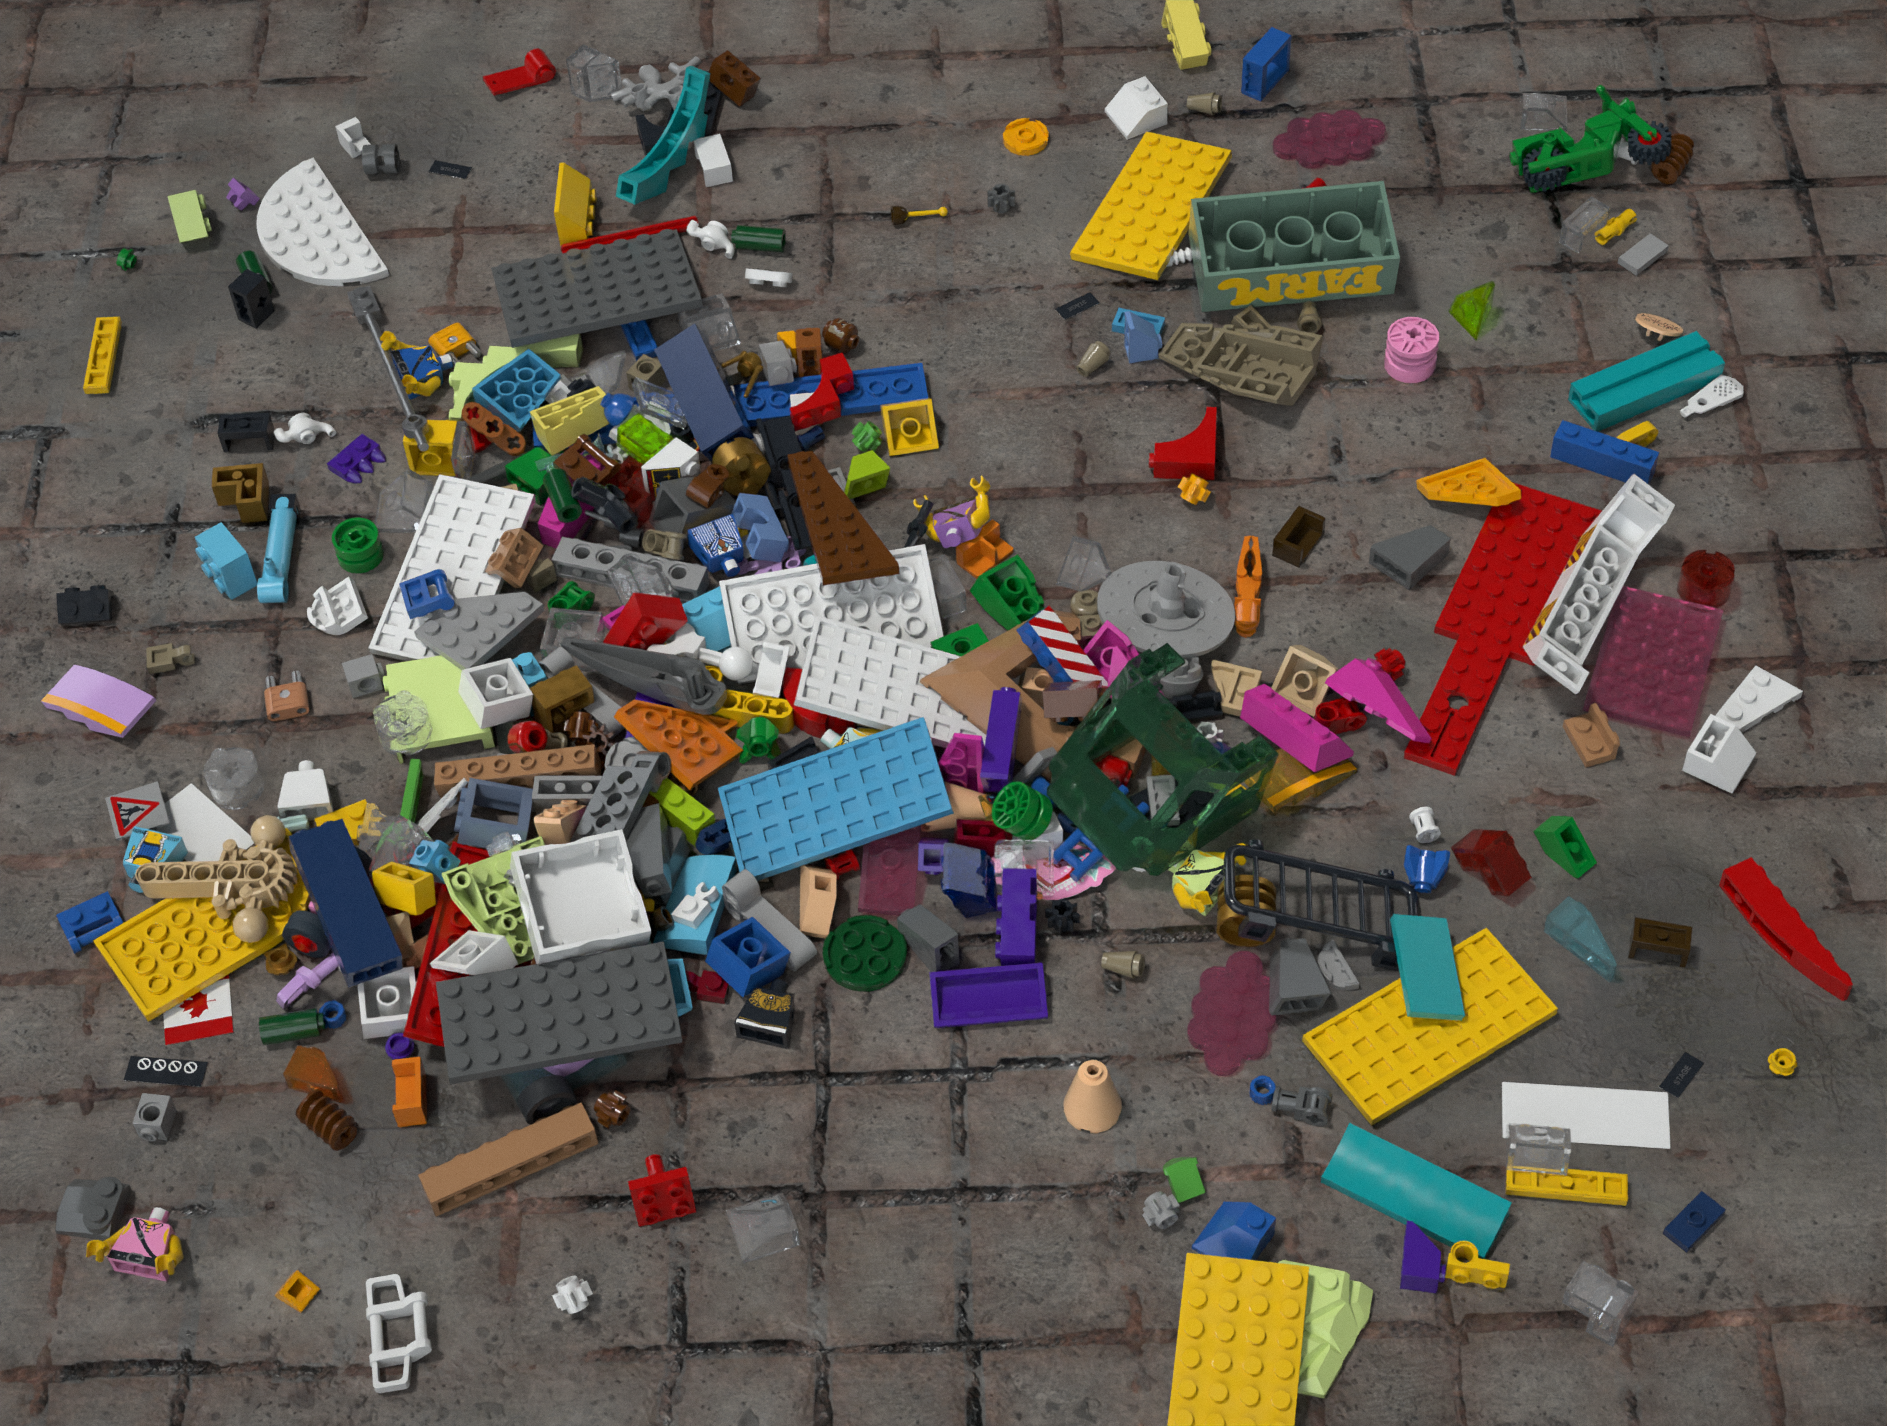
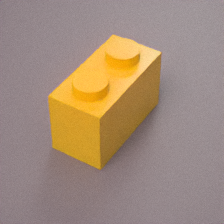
M392 861L372 871L374 892L380 904L386 905L391 909L408 912L410 915H420L428 908L436 905L432 873Z

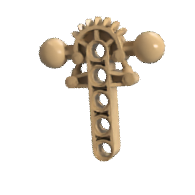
M265 815L254 821L250 829L251 839L257 847L254 846L245 850L239 848L235 840L228 839L223 843V851L219 861L149 862L141 865L136 870L135 877L143 893L148 898L213 897L212 904L218 917L221 919L228 918L231 915V909L237 908V905L244 904L245 909L237 913L233 920V931L242 941L252 943L263 938L269 929L268 918L262 912V908L273 905L279 908V901H288L287 894L294 893L293 885L297 884V868L292 857L282 847L275 851L273 850V848H276L283 842L286 836L284 824L276 816Z

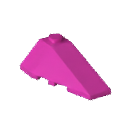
M1106 620L1083 651L1108 682L1113 648L1121 646L1126 649L1155 689L1131 709L1135 713L1143 715L1147 723L1156 728L1161 722L1167 707H1171L1129 637L1109 620Z
M1355 658L1326 679L1325 684L1349 701L1354 699L1366 705L1364 710L1370 714L1384 719L1387 718L1386 724L1413 741L1430 743L1432 738L1390 675L1381 669L1382 665L1371 658H1367V660Z
M954 733L938 763L944 781L986 795L980 779L985 747L982 736Z

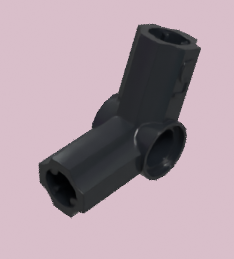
M583 476L577 478L573 483L572 498L593 506L599 514L607 517L620 533L627 534L639 524L637 522L638 517L624 501L626 498L624 492L615 485L607 484L603 486Z

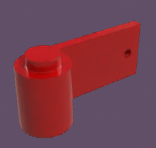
M537 48L527 53L524 66L483 76V81L493 96L546 83L555 76L556 69L545 52Z

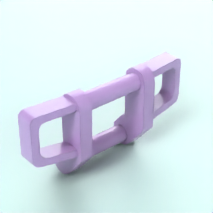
M334 953L312 970L302 966L296 971L295 977L277 994L276 1002L283 1010L303 992L308 991L310 988L315 989L321 984V980L339 966Z

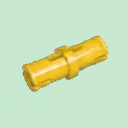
M1626 209L1618 217L1608 220L1603 228L1595 232L1594 236H1597L1595 237L1596 241L1604 245L1614 236H1620L1629 225L1636 222V213L1632 209Z

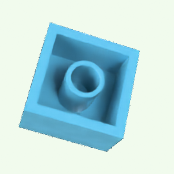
M222 522L195 536L198 545L195 551L200 560L204 562L201 568L208 578L213 577L214 584L221 594L225 592L233 600L257 586L247 552Z

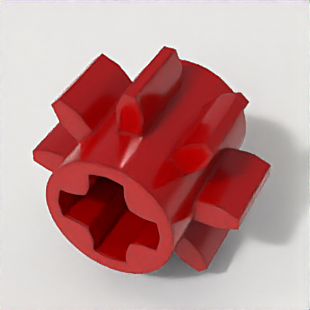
M1383 648L1374 654L1376 661L1382 665L1381 669L1389 674L1393 681L1404 675L1402 669L1405 668L1406 662L1398 650H1391V648L1385 650Z

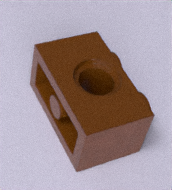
M728 50L713 59L708 72L710 73L709 81L738 106L743 105L754 97L761 80L757 74Z

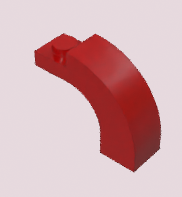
M786 667L783 678L784 699L792 707L794 724L799 729L820 739L828 729L838 734H844L849 727L857 729V723L795 706L794 702L802 669Z

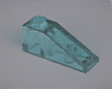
M1568 896L1547 915L1544 932L1608 982H1611L1614 978L1617 963L1591 912L1588 911L1585 905L1576 902Z

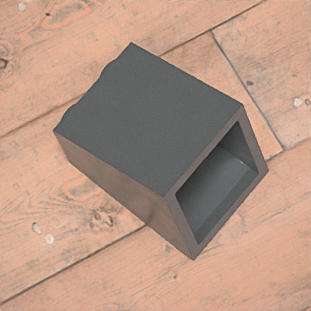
M696 476L662 481L649 522L656 530L688 535L689 529L730 515L736 501L724 489L723 495L708 509L685 495L687 487ZM688 537L684 539L683 550L689 547Z

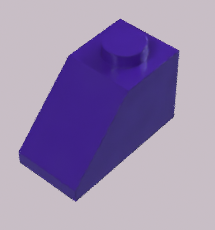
M1407 1221L1404 1234L1400 1289L1436 1293L1438 1282L1444 1283L1446 1264H1440L1441 1251L1413 1221Z

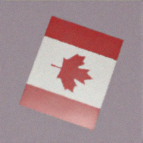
M229 974L163 1013L165 1045L233 1033Z

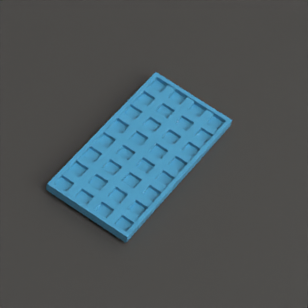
M924 717L718 788L739 872L746 869L757 881L954 814Z

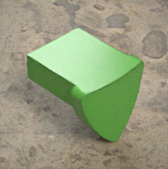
M1196 1157L1174 1158L1163 1166L1165 1176H1167L1172 1194L1178 1203L1205 1193L1196 1166L1198 1164Z

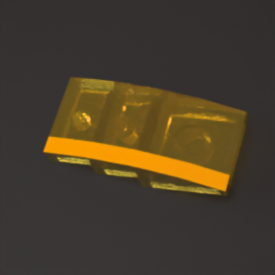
M1280 748L1239 770V777L1272 812H1275L1289 802L1296 805L1310 795L1314 798L1320 796L1355 774L1357 768L1348 759H1345L1317 772H1313Z

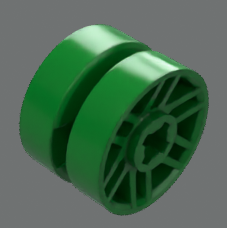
M350 518L341 522L332 533V543L338 563L345 571L365 573L373 570L381 563L384 550L378 529L372 521L365 518Z
M1019 781L1011 782L996 796L992 807V819L994 824L1023 841H1031L1038 838L1048 827L1053 812L1052 803L1046 795L1034 790L1030 786Z

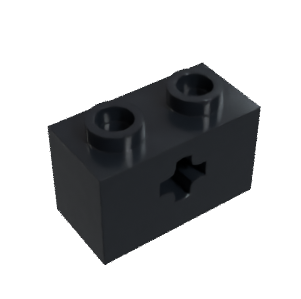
M246 269L228 286L239 321L257 329L275 312L267 280L260 273H254Z

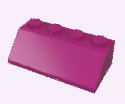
M1262 684L1245 691L1240 718L1313 772L1353 756L1354 751L1341 738L1275 692L1271 687Z

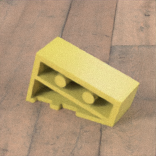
M1166 0L1161 24L1163 28H1168L1170 32L1167 35V39L1169 42H1173V53L1180 70L1207 65L1208 56L1211 55L1210 43L1206 42L1204 37L1206 34L1204 23H1200L1199 6L1198 3H1194V0Z
M599 386L530 411L537 438L551 456L574 444L580 435L586 434L588 436L609 424L604 415V407L600 405L606 394Z

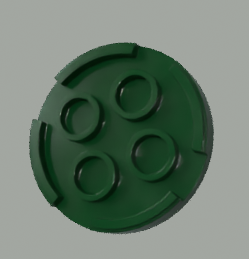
M873 915L854 916L848 918L846 922L829 932L823 944V962L829 976L840 986L860 992L878 990L896 980L903 971L907 960L906 941L903 934L884 918Z

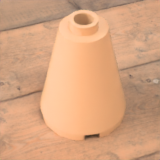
M944 781L954 814L920 826L922 831L930 832L955 828L956 819L990 821L993 805L987 801L985 794Z
M1089 1060L1081 1064L1064 1099V1113L1067 1121L1074 1128L1080 1131L1081 1129L1089 1130L1090 1133H1100L1110 1129L1117 1123L1122 1109V1102L1106 1066L1100 1061Z

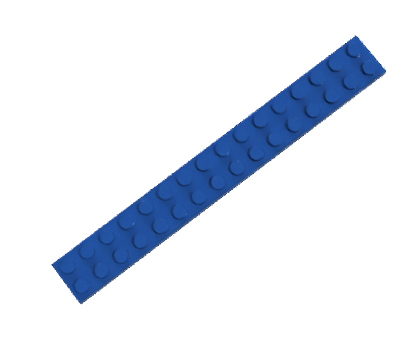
M922 363L852 371L854 389L837 394L840 400L841 416L881 411L880 405L928 398ZM821 375L793 378L794 382L769 386L768 381L756 382L748 398H744L748 384L733 385L735 398L749 427L756 426V419L761 418L763 422L790 416V395L815 392L820 384ZM674 392L633 397L634 405L636 404L637 407L652 404L662 409L669 418L670 429L677 422L687 421ZM532 421L534 448L540 447L544 451H548L537 438ZM610 423L588 435L594 445L617 443L609 437V433L614 427Z

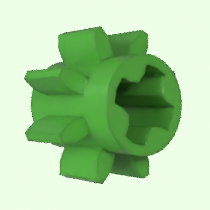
M868 421L864 425L859 422L852 430V434L855 436L852 442L861 451L867 452L869 448L875 451L880 446L882 431L874 423Z

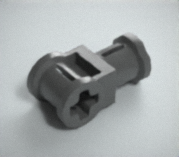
M1276 1085L1271 1111L1276 1112L1279 1109L1294 1112V1119L1302 1120L1313 1126H1324L1328 1122V1115L1326 1113L1328 1104L1331 1103L1333 1096L1330 1091L1319 1087L1306 1088L1300 1086L1298 1093L1283 1090L1281 1086Z

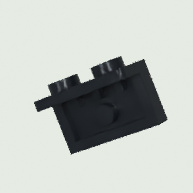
M90 586V590L80 591V588L76 587L65 588L64 593H56L58 624L112 621L111 598L114 597V592L106 589V586Z

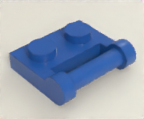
M437 569L399 583L410 620L425 616L429 612L440 608L450 610L454 606L453 596L449 594L446 585L447 576L444 570ZM434 584L438 595L431 598L428 586Z
M108 891L56 915L74 954L82 951V947L92 943L93 940L123 923Z

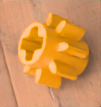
M1192 474L1190 479L1183 476L1178 485V488L1182 490L1180 497L1194 505H1197L1199 500L1206 502L1211 493L1206 488L1209 483L1195 474Z

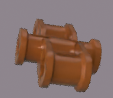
M469 402L463 407L462 417L470 427L478 433L485 435L490 442L495 443L500 449L511 456L524 453L526 442L519 432L509 425L503 424L499 417L493 415L479 403ZM476 409H478L477 413L479 414V418L476 419L473 417L471 420H469L470 415L468 414V412L470 410L476 411ZM491 426L494 427V428H495V427H498L499 431H498V432H495V431H492V432H491V431L489 430V428H490ZM518 438L520 447L518 449L514 447L511 450L509 441H515Z

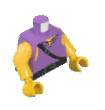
M981 476L980 484L974 478L970 480V486L978 493V496L929 513L925 522L928 527L926 534L929 538L936 542H941L944 548H949L951 546H958L960 543L972 540L978 536L983 525L990 518L988 495H985L990 489V483L983 476ZM923 495L924 498H925V500H928V501H929V499L927 498V496H926V495ZM914 499L913 504L920 511L922 505H919L917 500Z

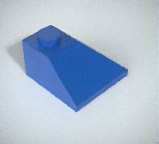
M1224 1201L1193 1243L1192 1249L1203 1255L1257 1260L1275 1234L1276 1217L1251 1202Z

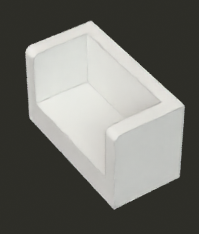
M716 134L693 141L696 159L700 160L706 187L732 182L731 163L721 135Z
M763 642L753 694L780 698L789 656L788 646Z

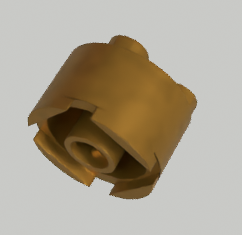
M744 437L734 438L735 441L728 444L725 442L720 445L714 453L712 464L724 466L729 471V477L723 484L724 489L735 496H738L739 493L757 495L759 489L766 483L771 471L767 460L758 446L751 439Z

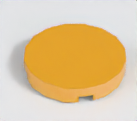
M1030 118L1016 119L1010 122L1003 132L1005 148L1017 155H1034L1044 150L1048 145L1049 132L1047 127L1038 120L1034 122L1030 121Z

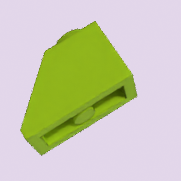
M873 450L853 456L844 493L849 499L885 488L890 467Z

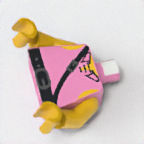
M157 1207L153 1208L149 1220L134 1217L130 1219L126 1226H123L104 1241H89L86 1249V1257L89 1258L92 1255H96L97 1262H103L104 1256H107L114 1271L166 1282L169 1275L175 1273L174 1268L183 1260L184 1255L180 1238L176 1236L172 1226L166 1224L170 1213Z

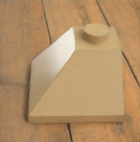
M1293 645L1289 647L1271 688L1300 710L1314 717L1316 707L1323 703L1330 688L1325 684V681L1337 672L1338 668L1324 656L1302 645Z

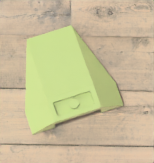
M541 836L518 844L508 851L470 865L467 863L442 873L453 902L478 932L505 936L518 962L517 965L532 960L534 953L517 890L508 884L509 880L505 879L504 876L507 870L511 869L512 852L544 846L545 844Z

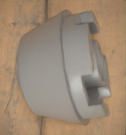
M1155 656L1154 664L1150 667L1153 678L1165 697L1172 699V696L1193 695L1203 677V671L1197 657L1172 659Z

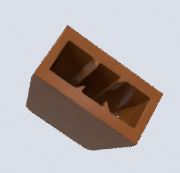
M820 328L797 329L796 349L799 377L821 375L819 359H823ZM813 359L815 365L811 367L806 366V361Z

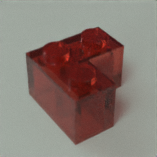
M629 456L621 463L620 470L603 486L612 484L624 492L626 496L624 501L638 517L637 522L639 524L637 527L640 528L650 518L653 504L651 494L646 492L641 470L644 464Z
M1473 829L1451 847L1462 870L1480 872L1492 895L1510 896L1532 878L1527 869V863L1519 855L1514 845V839L1507 831Z

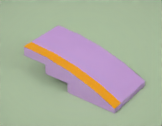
M73 665L41 700L47 709L63 712L67 719L85 723L91 731L122 738L157 701L150 694L124 681L78 665Z

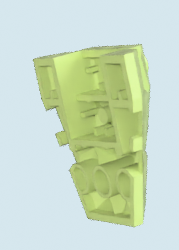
M1287 1260L1279 1261L1278 1263L1309 1266L1298 1394L1325 1398L1342 1368L1344 1359L1348 1352H1351L1356 1338L1369 1320L1373 1290L1362 1282L1349 1280L1350 1274L1345 1271Z

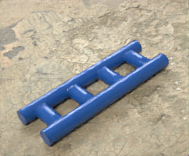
M1121 785L1049 856L1050 861L1058 864L1062 859L1074 868L1070 873V877L1078 882L1150 810L1149 806L1145 802H1141L1135 807L1124 798L1129 793V790L1126 786ZM1116 805L1128 814L1119 825L1107 816ZM1098 823L1110 832L1101 843L1089 834ZM1080 841L1092 850L1083 861L1071 852Z

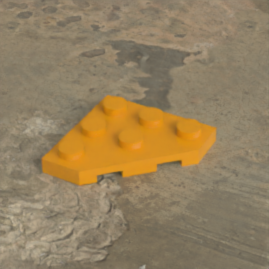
M1486 458L1416 480L1417 489L1429 500L1500 506L1508 505L1513 501L1521 499V490Z

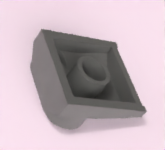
M105 1177L100 1180L75 1179L67 1186L59 1206L56 1219V1233L102 1241L108 1239L117 1232L132 1191L130 1185L121 1183L115 1177Z

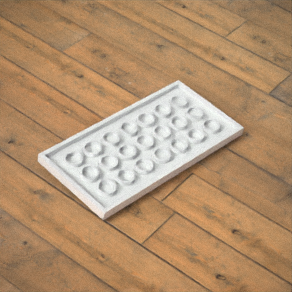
M925 544L889 550L899 564V574L823 586L817 564L719 581L731 647L744 648L749 652L753 660L750 674L746 678L738 680V685L756 682L763 642L788 646L789 656L786 667L803 669L816 615L931 648V641L944 636Z

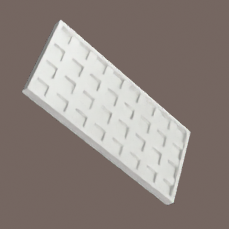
M439 474L368 649L370 652L404 661L441 656L416 638L414 631L424 624L429 617L425 615L410 620L399 583L437 569H442L446 573V585L453 599L498 595L504 579L498 574L489 575L485 572L489 565L488 559L496 552L500 544V537L505 531L516 528L525 529L536 501L535 495ZM434 584L428 586L431 598L437 596L436 586Z
M816 615L794 702L795 706L883 731L924 717L933 745L946 748L954 733L982 736L985 746L986 734L969 722L967 717L961 712L958 713L940 699L942 695L933 688H926L920 683V679L961 656ZM1020 675L1017 678L1011 679L1017 685L1019 684Z

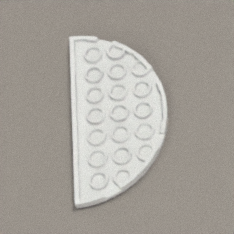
M314 158L302 161L299 165L290 169L268 190L258 210L257 233L266 256L277 268L292 273L296 279L325 286H344L345 282L360 281V284H364L389 276L388 269Z

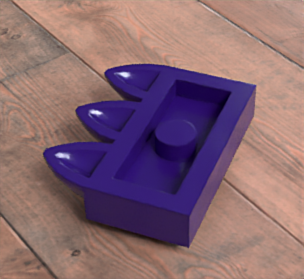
M361 434L331 459L327 466L331 472L349 483H362V477L358 471L373 473L374 467L370 461L384 463L386 462V457L378 443Z

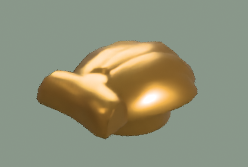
M286 944L264 953L266 957V970L276 976L287 975L294 969L297 962V956L287 948Z

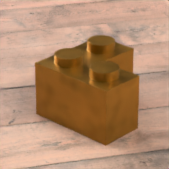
M263 463L214 467L211 487L218 506L236 505L242 523L267 521L269 480Z
M577 665L530 687L533 693L532 706L535 722L540 723L551 733L561 732L567 734L564 731L565 718L570 719L573 712L594 703L592 685Z

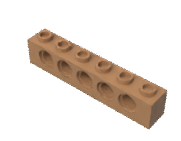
M585 745L435 763L434 786L440 798L451 788L455 787L463 778L468 783L469 778L533 789L535 776H601V760L595 745ZM458 791L456 795L457 801H460L461 791Z

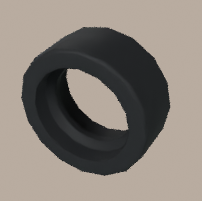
M560 1075L542 1077L525 1087L520 1093L517 1102L526 1123L532 1125L540 1118L550 1117L559 1113L567 1106L576 1105L577 1100L568 1079Z

